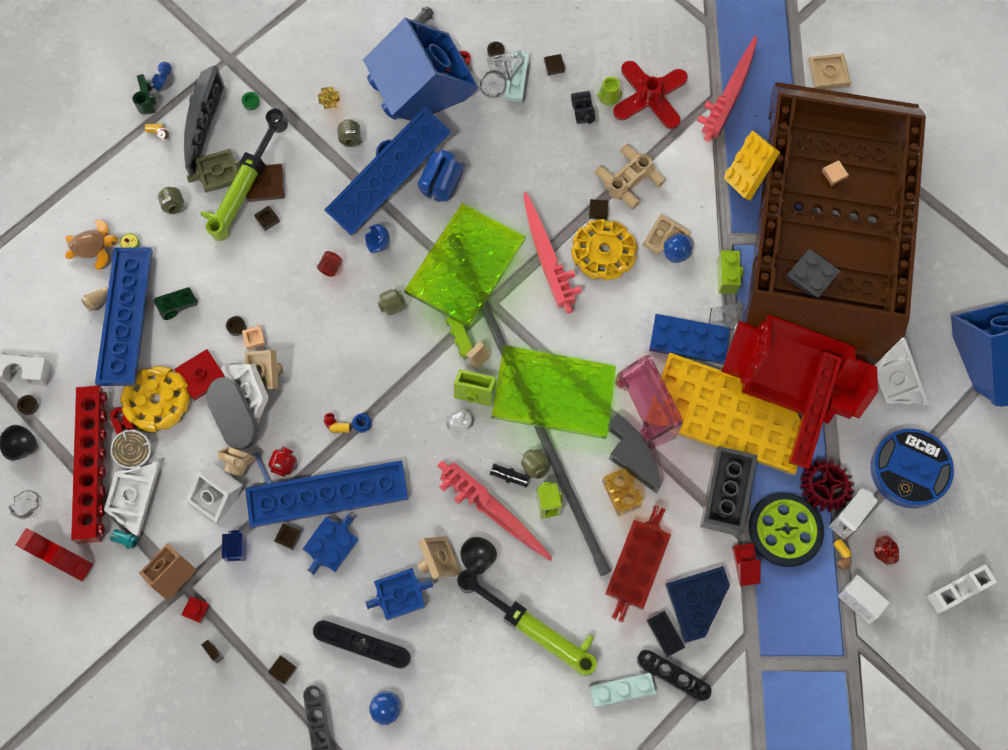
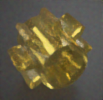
M333 86L321 88L322 92L317 94L319 104L324 105V109L336 108V103L340 101L339 92L335 91Z

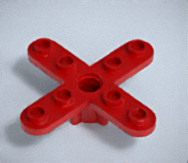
M634 61L624 62L621 66V73L635 89L636 93L614 106V117L617 120H626L649 107L666 128H677L680 124V116L666 100L665 96L687 82V73L682 69H675L663 77H650Z

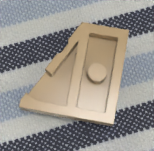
M660 214L642 246L658 255L664 251V242L671 238V236L682 233L688 237L691 232Z

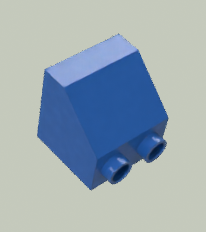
M406 17L363 59L370 73L367 76L368 82L375 90L380 92L384 100L382 109L394 120L402 118L411 121L424 107L432 114L464 102L479 88L449 33Z
M1008 302L951 315L952 336L974 390L989 399L992 405L1008 406Z

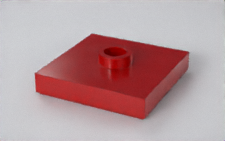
M208 349L174 369L187 382L188 387L186 389L194 401L207 394L208 388L214 380L222 377L225 378V375Z

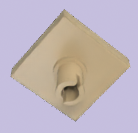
M276 350L245 352V364L256 365L265 389H279L278 375L283 373V366L281 363H277Z
M447 536L423 538L418 541L425 558L423 561L418 562V568L423 574L430 570L433 579L455 577L461 573Z

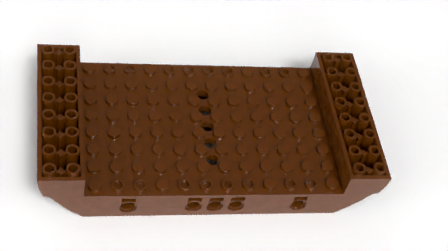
M775 82L772 88L768 119L771 120L768 142L780 151V154L763 179L748 304L743 313L742 322L759 328L761 321H765L768 315L855 346V359L875 365L901 338L905 337L910 319L926 115L919 108V104ZM839 160L849 176L831 186L822 169ZM800 205L803 210L797 211L793 206ZM812 208H819L821 214H815ZM831 211H837L840 216H832ZM849 214H856L858 220L851 219ZM868 217L876 218L877 223H871ZM809 249L840 270L838 276L818 299H813L786 279L787 274Z

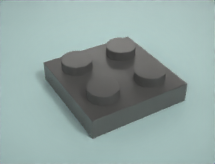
M809 249L787 274L786 279L813 299H818L838 276L840 270Z

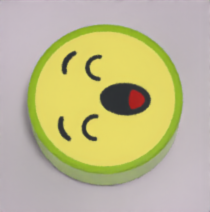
M128 233L121 237L120 246L121 248L139 247L140 242L136 235Z

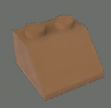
M167 543L139 574L155 591L168 601L178 593L179 588L193 577L196 569Z

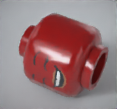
M282 447L281 450L275 449L268 463V467L271 468L270 472L282 477L290 475L297 462V457L292 455L293 450Z

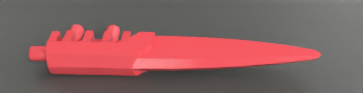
M756 35L744 52L722 96L718 97L715 104L706 101L704 108L711 110L709 117L706 118L699 115L697 119L698 122L704 124L701 132L706 134L704 140L710 142L712 137L716 138L720 135L740 94L757 43Z
M524 192L523 196L528 223L541 266L559 308L564 307L566 314H570L573 312L571 305L576 303L574 296L582 293L581 287L570 288L568 279L576 277L574 270L564 272L562 264H557V257L543 224L527 192Z
M443 461L438 464L437 467L443 471L440 480L444 481L439 488L442 491H446L452 486L455 493L459 492L454 498L456 503L460 504L465 498L469 500L468 503L470 505L475 502L476 508L480 512L485 513L520 542L544 558L552 560V556L534 535L505 506L494 498L484 486L455 462L449 466Z

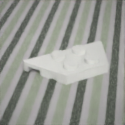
M901 338L874 365L877 367L878 385L884 401L889 404L902 403L911 405V403H921L922 405H928L929 403L905 338Z
M223 365L221 368L225 378L233 379L239 384L258 424L269 397L256 365Z
M156 461L143 467L136 466L130 470L115 472L104 508L105 512L137 537H140L159 471L160 463Z

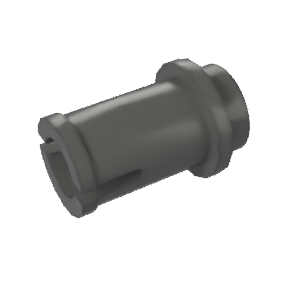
M428 6L423 7L422 12L413 20L424 24L428 19L433 18L434 12Z

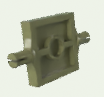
M230 149L195 159L197 173L186 176L189 183L200 180L205 193L232 184L238 173V168L241 167L240 160L236 161L233 158Z

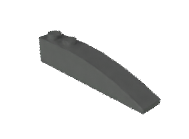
M212 66L200 73L199 78L195 81L194 92L191 93L189 98L190 104L184 131L185 168L189 175L194 174L197 164L195 159L200 158L225 87L217 66Z

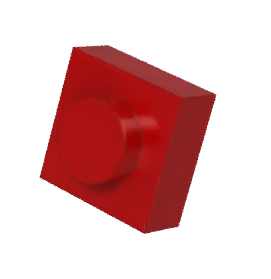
M190 596L181 615L201 624L210 604Z

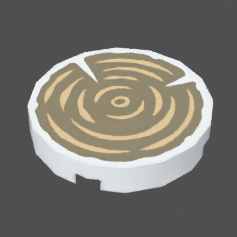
M125 430L119 433L113 439L110 447L113 460L119 466L127 469L145 464L152 451L148 437L137 430Z

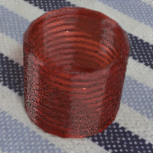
M325 251L317 265V269L324 275L333 277L343 260L336 253Z

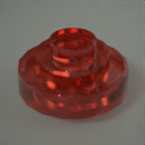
M883 535L876 539L874 554L884 564L893 565L899 560V547L891 537Z

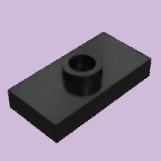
M665 611L646 621L666 658L685 648Z

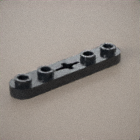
M322 620L318 621L313 627V635L320 642L394 668H406L411 661V656L407 649L338 624ZM362 639H365V643L371 646L372 649L363 647L362 650H358L359 646L352 643V640L361 642Z

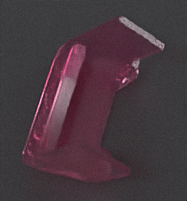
M643 356L617 373L615 385L619 389L622 388L624 391H628L643 421L641 434L644 440H648L647 446L649 449L676 439L683 421L651 356Z

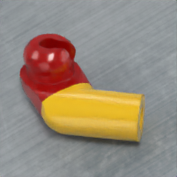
M325 414L324 425L330 432L350 433L349 423H339L334 418V414Z

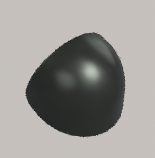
M11 425L1 433L0 451L10 461L20 460L29 456L37 447L34 435L23 426Z
M472 537L463 543L460 555L466 569L479 575L493 565L497 557V551L488 540L481 537Z

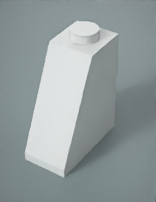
M861 488L828 527L842 539L847 538L858 528L878 500L874 498L875 496L871 491Z

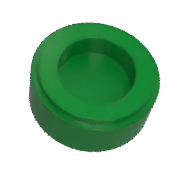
M247 92L242 96L241 101L245 109L255 110L259 107L260 99L256 93Z

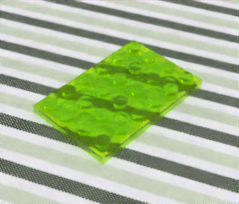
M461 203L404 289V293L470 328L525 242L526 236Z
M503 345L491 418L606 439L616 366Z

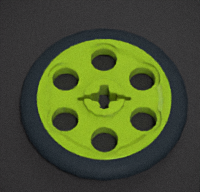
M777 493L762 499L755 506L749 520V535L756 551L764 559L782 567H795L809 562L817 555L824 539V526L816 508H813L811 503H807V500L791 493ZM780 505L788 508L787 515H781L778 512ZM797 514H804L807 517V522L804 524L797 521ZM763 517H771L773 520V525H764L762 521ZM785 525L787 526V528L793 529L790 532H788V534H786L785 531L780 530ZM801 533H807L810 536L809 543H803L800 540ZM767 536H773L776 539L774 546H769L766 543L765 539ZM791 544L795 549L794 554H787L784 546Z

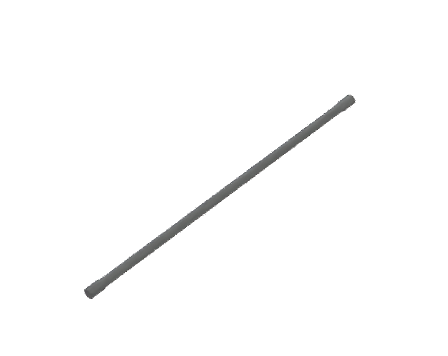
M453 234L448 237L451 248L457 256L576 518L600 576H604L612 572L609 564L601 552L464 252L458 234Z

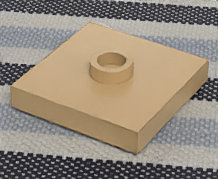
M844 53L809 57L808 63L814 88L833 89L850 87L851 81Z

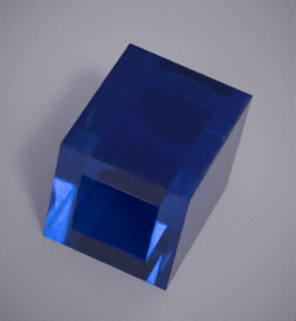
M238 530L228 531V534H222V559L225 562L246 561V536Z

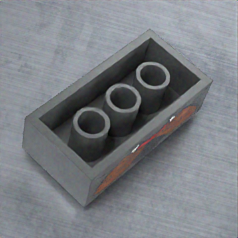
M718 446L714 453L700 527L735 536L742 534L757 455Z

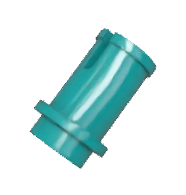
M115 529L111 534L116 536H110V541L124 545L126 549H134L138 543V537L133 533L127 534Z

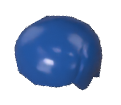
M382 224L369 226L371 231L365 234L368 250L371 253L386 250L390 243L388 230Z
M682 233L675 234L664 242L665 256L672 263H681L692 254L693 246L691 240Z
M382 691L371 700L369 713L373 721L379 725H389L399 717L402 703L395 693Z

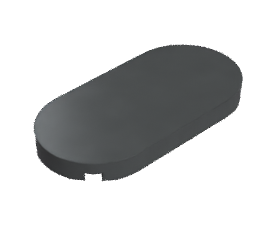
M224 377L214 380L207 391L208 407L227 445L234 449H246L255 442V435L258 432L257 421L236 381Z

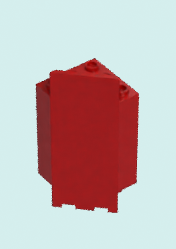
M768 315L765 321H761L759 328L742 321L738 322L721 370L723 373L740 378L743 393L803 414L821 353L827 352L841 357L842 360L823 421L827 424L830 423L835 414L848 419L852 416L860 419L878 393L877 367L855 359V346Z

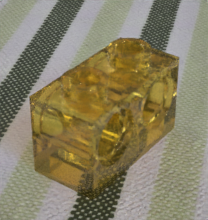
M625 468L603 477L602 483L618 517L641 507L642 495L639 490L635 489L633 485L635 483L634 478L630 472L627 473ZM616 479L623 480L625 485L619 487L614 483V481ZM630 497L633 503L625 504L623 498Z

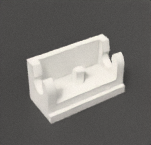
M858 575L838 595L843 602L869 624L876 620L890 603Z

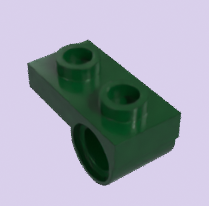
M144 74L137 75L140 91L133 95L132 100L139 113H156L154 105H157L154 95H151L150 92L153 90L150 80H146Z
M190 287L154 298V304L163 320L174 318L179 311L197 306L198 302Z

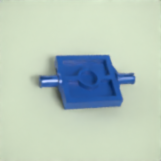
M347 514L341 524L332 521L327 516L324 518L302 548L314 560L307 569L308 572L314 575L320 566H324L336 573L359 541L347 529L354 520L353 517L350 518V515Z
M413 568L374 581L377 598L365 601L368 610L380 606L386 621L426 608L422 598V591L434 586L431 579L419 583Z

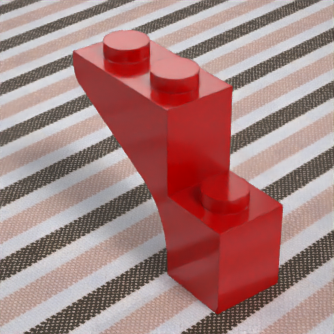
M25 528L15 546L82 582L93 566V563L28 528Z

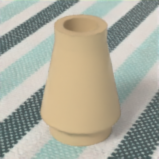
M103 287L84 295L81 301L89 312L92 310L96 311L107 300L108 289Z

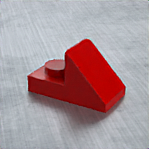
M753 543L733 546L740 587L760 584V560L756 559Z

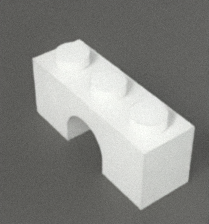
M0 352V382L9 383L12 373L22 369L21 379L28 385L47 386L51 364L44 356L34 355L33 357H27L23 354L12 356Z
M985 564L927 595V598L937 614L990 587L997 583V581Z

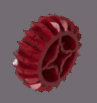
M823 459L821 463L815 461L813 463L814 466L811 464L808 470L803 471L804 477L800 478V482L803 484L800 485V489L805 490V492L802 493V497L808 496L807 503L812 501L814 503L813 508L820 506V512H823L826 508L828 513H830L833 509L835 511L840 510V506L845 507L847 505L846 501L849 502L852 499L850 495L854 493V490L850 487L854 486V482L849 481L852 475L845 474L848 470L847 468L842 470L840 468L841 463L835 466L834 460H830L827 463L826 459ZM821 472L820 481L812 483L814 474ZM824 483H827V485H829L830 488L827 489L824 486ZM841 488L839 498L832 500L834 491Z

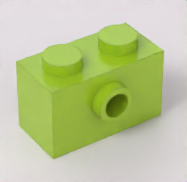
M721 250L717 259L718 294H737L741 286V277H743V266H740V251Z
M459 369L454 381V398L470 403L491 406L496 394V377Z
M541 483L537 487L536 492L540 518L560 516L563 496L562 492L558 490L557 483Z

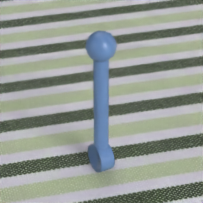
M255 452L253 456L256 457L255 461H257L266 484L273 483L270 481L260 460L261 455Z

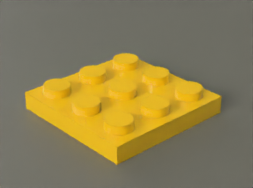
M752 131L746 137L744 145L736 154L732 165L726 170L724 179L743 198L750 201L780 154V151L761 135Z

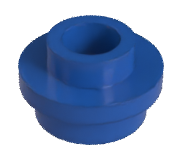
M358 414L352 420L354 430L359 433L367 432L371 428L372 421L367 414ZM365 421L366 423L364 426H359V422Z

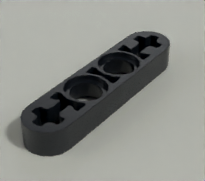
M643 650L637 656V664L640 668L693 699L701 702L709 699L712 691L709 684L650 650ZM648 654L650 656V661L654 663L656 662V659L660 661L656 665L655 671L651 669L654 665L650 663H647L646 665L643 664V659L641 658V656L645 657ZM662 664L669 666L670 674L668 676L660 674L659 667ZM680 675H685L689 679L686 687L678 684L677 679ZM693 680L696 681L695 687H705L706 695L699 697V692L694 688L691 692L688 691L693 684Z

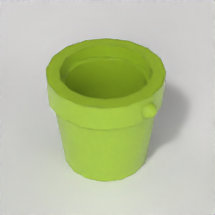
M611 76L604 79L597 94L603 104L611 106L619 102L623 94L620 90L619 80Z

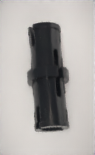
M493 463V468H491L489 475L506 480V483L512 482L527 488L530 481L529 476L514 471V468L508 469Z

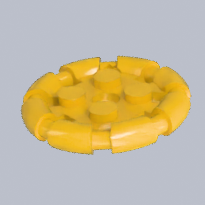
M605 219L594 220L587 223V226L584 228L581 227L573 237L572 259L575 265L581 268L580 271L592 279L601 278L604 281L618 279L622 277L624 272L628 273L636 261L635 253L638 251L636 240L633 234L627 231L628 228L613 220L612 222L604 221ZM603 228L610 229V231H603ZM592 232L595 235L591 237L588 233ZM622 236L624 239L620 241L617 237ZM585 244L586 248H581L580 246ZM605 245L609 248V251L602 252L599 248ZM623 250L628 251V254L622 253ZM586 258H588L589 263L587 264L584 262ZM617 262L621 265L619 268L615 266ZM598 266L606 267L605 272L598 271Z
M153 366L152 369L144 368L138 371L136 386H124L121 392L120 403L123 405V415H125L129 422L137 426V429L145 432H158V430H167L175 426L181 420L183 413L187 412L190 404V394H188L186 389L188 387L187 382L181 374L175 373L173 369L165 366ZM155 376L156 380L149 379V377ZM169 378L172 380L170 385L166 383ZM137 384L141 386L138 392L134 390ZM180 392L179 397H175V393ZM154 396H161V399L158 403H151V399ZM135 402L136 406L131 407L130 403ZM174 407H175V408H177V410H176V411L174 412V414H173V413H171V411H172V410L174 409ZM142 414L146 416L143 420L139 419ZM162 416V421L156 423V418Z

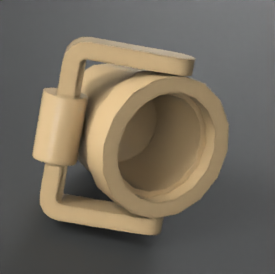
M231 447L218 451V459L225 462L224 471L240 477L243 476L248 465L256 459L253 455Z

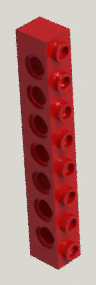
M99 385L76 387L71 540L77 544L102 542V536L105 533L102 516L105 515L103 497H105L106 491L103 485V478L106 477V469L103 466V461L106 458L104 440L107 438V432L104 428V422L107 421L105 403H107L108 397L107 393ZM95 404V408L89 411V407ZM91 423H95L92 429H88ZM95 441L94 445L88 448V444ZM94 460L93 465L87 467L88 462ZM90 479H94L93 483L87 486V482ZM93 498V502L86 506L87 500ZM92 517V522L86 525V520Z

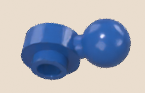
M161 62L158 65L159 74L155 73L151 80L152 88L158 91L161 90L167 76L172 72V66L168 62Z

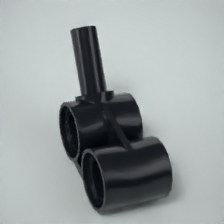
M590 91L571 93L576 123L592 124L595 121V111L592 106Z

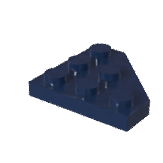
M723 566L665 584L685 644L705 638L730 587Z

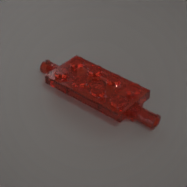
M653 506L649 521H646V523L633 520L605 595L618 601L611 618L616 620L620 613L618 621L622 623L629 606H634L641 610L644 609L671 534L661 530L660 523L666 510L661 507L657 515L659 506Z

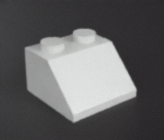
M211 463L197 472L186 501L217 523L237 500L243 485L214 463Z

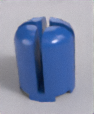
M441 149L439 153L433 150L418 181L419 190L429 199L434 196V201L447 202L451 198L466 164L464 162L461 164L455 160V155Z

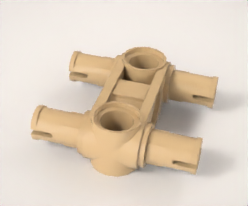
M627 143L620 150L630 161L615 175H612L600 165L594 174L605 183L604 186L612 198L623 200L633 210L640 204V201L630 192L645 178H649L659 188L665 183L666 179L655 170L656 167L649 155L637 153Z

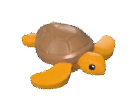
M95 220L97 230H87L75 237L71 235L65 237L70 249L66 252L65 258L73 259L76 255L82 258H92L97 255L94 267L96 270H101L109 261V256L104 247L114 246L119 240L116 236L108 235L109 228L103 220Z

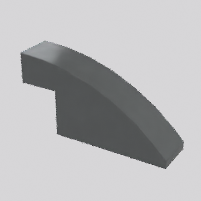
M617 413L608 424L607 431L621 441L611 452L609 460L657 494L661 487V481L653 455L638 431L624 417Z

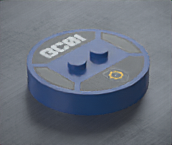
M902 429L888 435L874 450L870 463L871 476L878 491L890 502L904 508L917 509L933 504L946 494L954 477V464L948 449L938 438L919 429Z

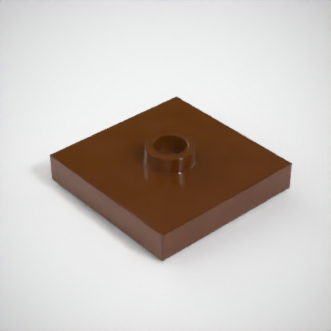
M282 164L266 165L262 175H257L246 195L248 202L284 199Z

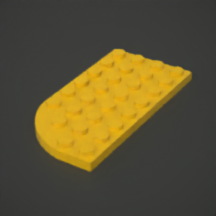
M669 353L645 421L646 424L716 449L720 446L757 455L756 463L793 476L798 467L788 463L801 422L797 412L743 393L740 378Z

